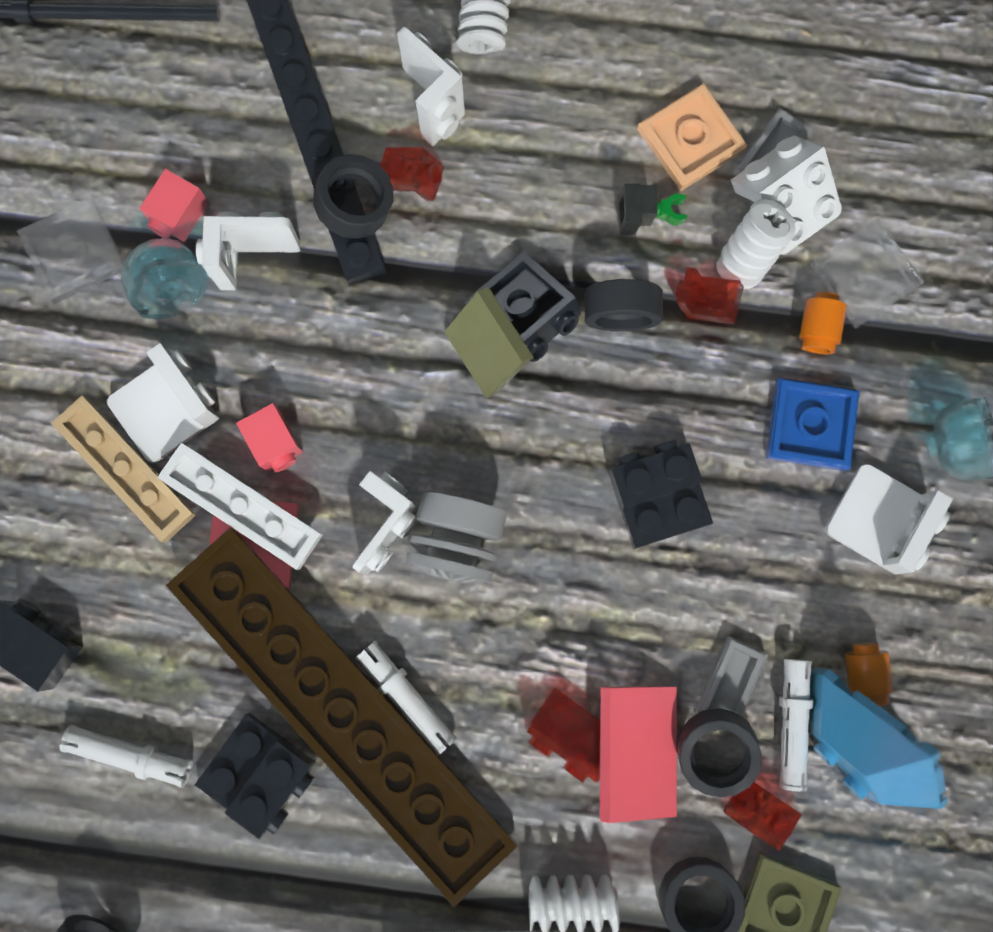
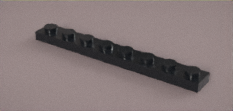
M246 0L310 180L315 189L317 178L324 165L335 157L343 156L344 154L288 0ZM344 178L333 182L330 188L332 202L340 210L350 215H365L353 179ZM329 230L348 285L386 273L373 234L357 239L342 237Z

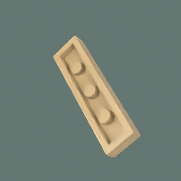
M80 396L51 423L160 542L166 543L196 516L169 485L157 478L159 474L88 398Z

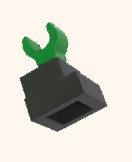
M624 184L618 196L620 235H635L640 226H651L655 218L665 220L670 225L677 226L683 224L687 215L674 213L671 206L682 205L686 196L677 193L671 195L668 199L657 201L656 185Z

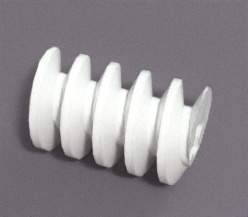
M461 0V10L459 11L460 24L457 29L458 39L456 40V47L470 54L496 52L505 48L506 39L503 35L507 33L505 20L509 17L507 6L510 4V0Z
M761 199L755 201L751 205L749 212L743 217L742 222L736 227L735 233L728 239V243L722 248L721 257L716 262L717 271L722 279L739 289H749L757 286L779 258V255L794 238L796 228L790 213L773 200Z
M607 874L600 876L597 888L590 875L583 876L580 888H578L573 875L566 876L563 888H560L555 875L549 876L546 888L542 887L538 875H533L529 885L530 932L535 921L539 922L542 932H549L552 921H556L560 932L567 931L569 921H574L578 932H584L587 920H591L595 932H601L604 920H609L612 931L618 932L619 908L616 886H612Z

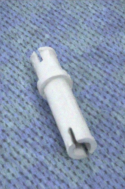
M375 640L366 650L376 660V663L365 650L355 657L356 661H359L380 686L378 690L382 695L387 694L437 755L441 754L447 748L436 736V733L446 745H451L457 737L455 734H452L405 678L407 672L403 668L398 670Z
M784 659L783 696L779 697V706H782L783 716L779 788L789 791H807L810 709L814 708V700L810 699L812 661Z
M76 725L67 727L61 740L68 741V743L62 742L60 744L61 752L72 753L134 772L135 777L142 780L151 777L177 785L180 788L186 785L191 772L186 770L191 769L193 766L192 760H185L158 752L157 746L151 744L145 747L79 728Z

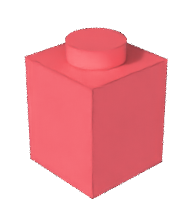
M165 169L139 210L149 220L147 227L167 240L173 235L185 242L209 205V201L200 188Z
M274 403L236 423L259 467L267 472L272 469L274 472H280L296 463L295 456L303 453L281 410Z

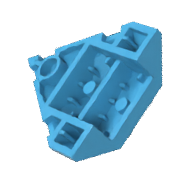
M816 667L811 672L810 699L814 700V708L810 709L808 732L817 742L813 747L817 754L829 766L832 767L837 764L844 772L846 777L842 781L846 787L860 800L866 797L882 805L942 809L948 803V800L942 794L946 788L942 766L937 762L941 757L940 751L927 741L922 743L918 738L909 733L908 728L858 690L852 693L840 677L831 670Z

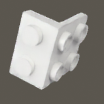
M402 27L397 32L403 68L406 73L425 89L415 101L421 137L433 147L441 138L444 140L449 138L458 127L459 120L465 115L462 73L450 59L445 58L442 60L434 53L431 44L419 32L413 34L406 27Z
M795 135L779 142L775 149L761 159L748 164L744 171L731 179L735 193L754 202L761 199L773 200L790 213L794 220L796 231L794 238L781 253L783 255L826 226L841 213V204L825 147Z
M229 211L219 212L217 216H204L203 239H198L196 243L198 264H202L208 277L212 278L220 290H236L238 252L300 251V241L290 219L284 218L282 214L276 212H263L259 214V217H242L239 213Z
M161 343L146 352L154 365L114 392L107 399V404L143 457L151 463L159 462L176 450L181 443H186L219 420V417L211 407L215 403L211 394L201 382L195 385L187 374L192 370L187 360L178 350L170 352Z
M866 464L857 469L825 530L831 538L893 574L913 573L914 570H919L927 561L930 555V549L927 546L934 533L938 534L947 524L950 518V513L947 512V509L953 498L939 490L921 495L875 467Z
M369 471L359 484L393 510V513L352 567L362 574H369L371 571L379 572L393 554L388 549L397 536L404 539L417 523L414 514L418 509L410 500L404 497L408 490L386 472H383L379 478Z

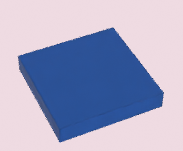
M778 378L775 383L766 459L840 471L850 470L860 390Z

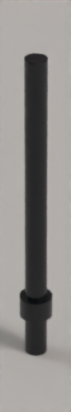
M12 0V2L0 1V18H14L17 23H34L36 19L220 22V8L218 5L60 3Z

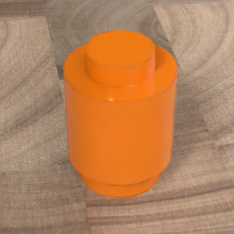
M817 292L815 298L806 300L799 337L803 341V350L817 354H834L836 345L841 344L847 304L840 301L838 294Z
M879 643L853 644V651L845 653L849 690L852 693L858 690L878 706L890 704L889 694L893 693L889 651L880 650Z

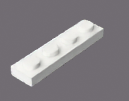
M183 443L179 445L157 477L296 570L301 569L323 536Z

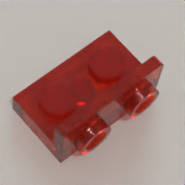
M553 687L525 727L526 732L532 736L528 743L547 757L552 752L567 761L563 768L579 781L584 783L589 777L598 783L600 780V719L556 687Z

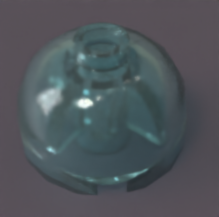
M168 238L152 239L137 246L124 260L121 273L123 291L132 308H135L141 317L154 320L171 318L180 314L175 307L190 299L191 306L195 305L207 290L209 280L202 264H198L196 254L183 243Z
M986 397L964 399L949 404L941 409L936 416L933 432L925 433L928 457L936 456L941 469L952 477L969 481L993 478V440L990 426H993V418Z

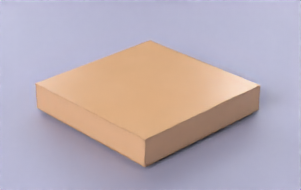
M704 83L641 121L637 127V130L680 192L745 152L748 146Z

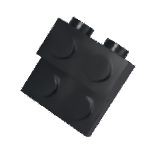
M524 251L477 290L480 291L489 287L533 356L530 360L531 362L540 360L546 354L548 343L558 334L562 336L570 334L576 328L579 322L578 317L581 315L576 297ZM476 292L473 295H471L466 301L463 302L465 306L476 294Z
M675 439L655 446L656 454L645 458H640L639 452L621 456L615 459L617 466L608 471L633 550L714 524L700 485L703 483L690 443L680 446L678 440Z
M247 713L194 785L227 809L224 813L257 839H260L267 831L274 835L285 821L289 812L283 808L292 795L300 799L315 777L309 772L316 762L251 713Z

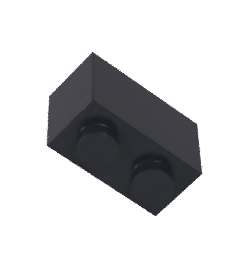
M18 598L17 601H0V666L37 692L54 689L83 646L73 640L75 633L66 626L54 621L49 624L38 615L41 610L32 603Z

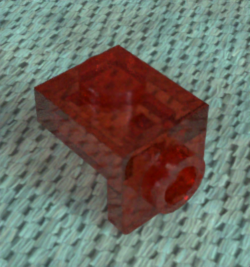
M386 147L380 166L389 175L394 191L416 192L426 201H434L442 181L443 164L424 147Z
M687 267L684 280H680L677 285L676 301L688 319L734 324L744 286L740 280L704 277L700 275L696 268Z
M755 782L741 793L731 796L723 809L727 816L778 851L781 850L788 837L792 834L794 827L802 816L798 811Z

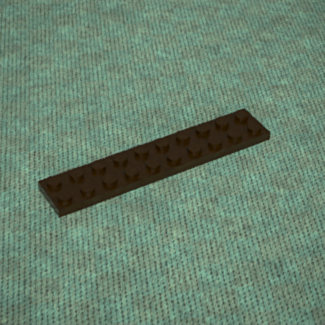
M229 528L165 585L453 907L518 847L514 838L440 756L434 752L385 695H382L375 684L234 528Z

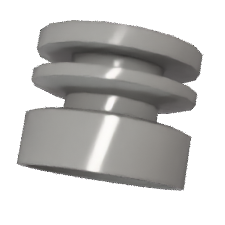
M422 492L416 521L433 528L431 536H411L410 542L426 547L428 551L427 555L408 552L405 563L418 568L426 573V575L463 584L491 583L494 572L475 566L477 560L496 563L497 555L480 548L482 540H501L507 512L500 508L469 499L440 493Z

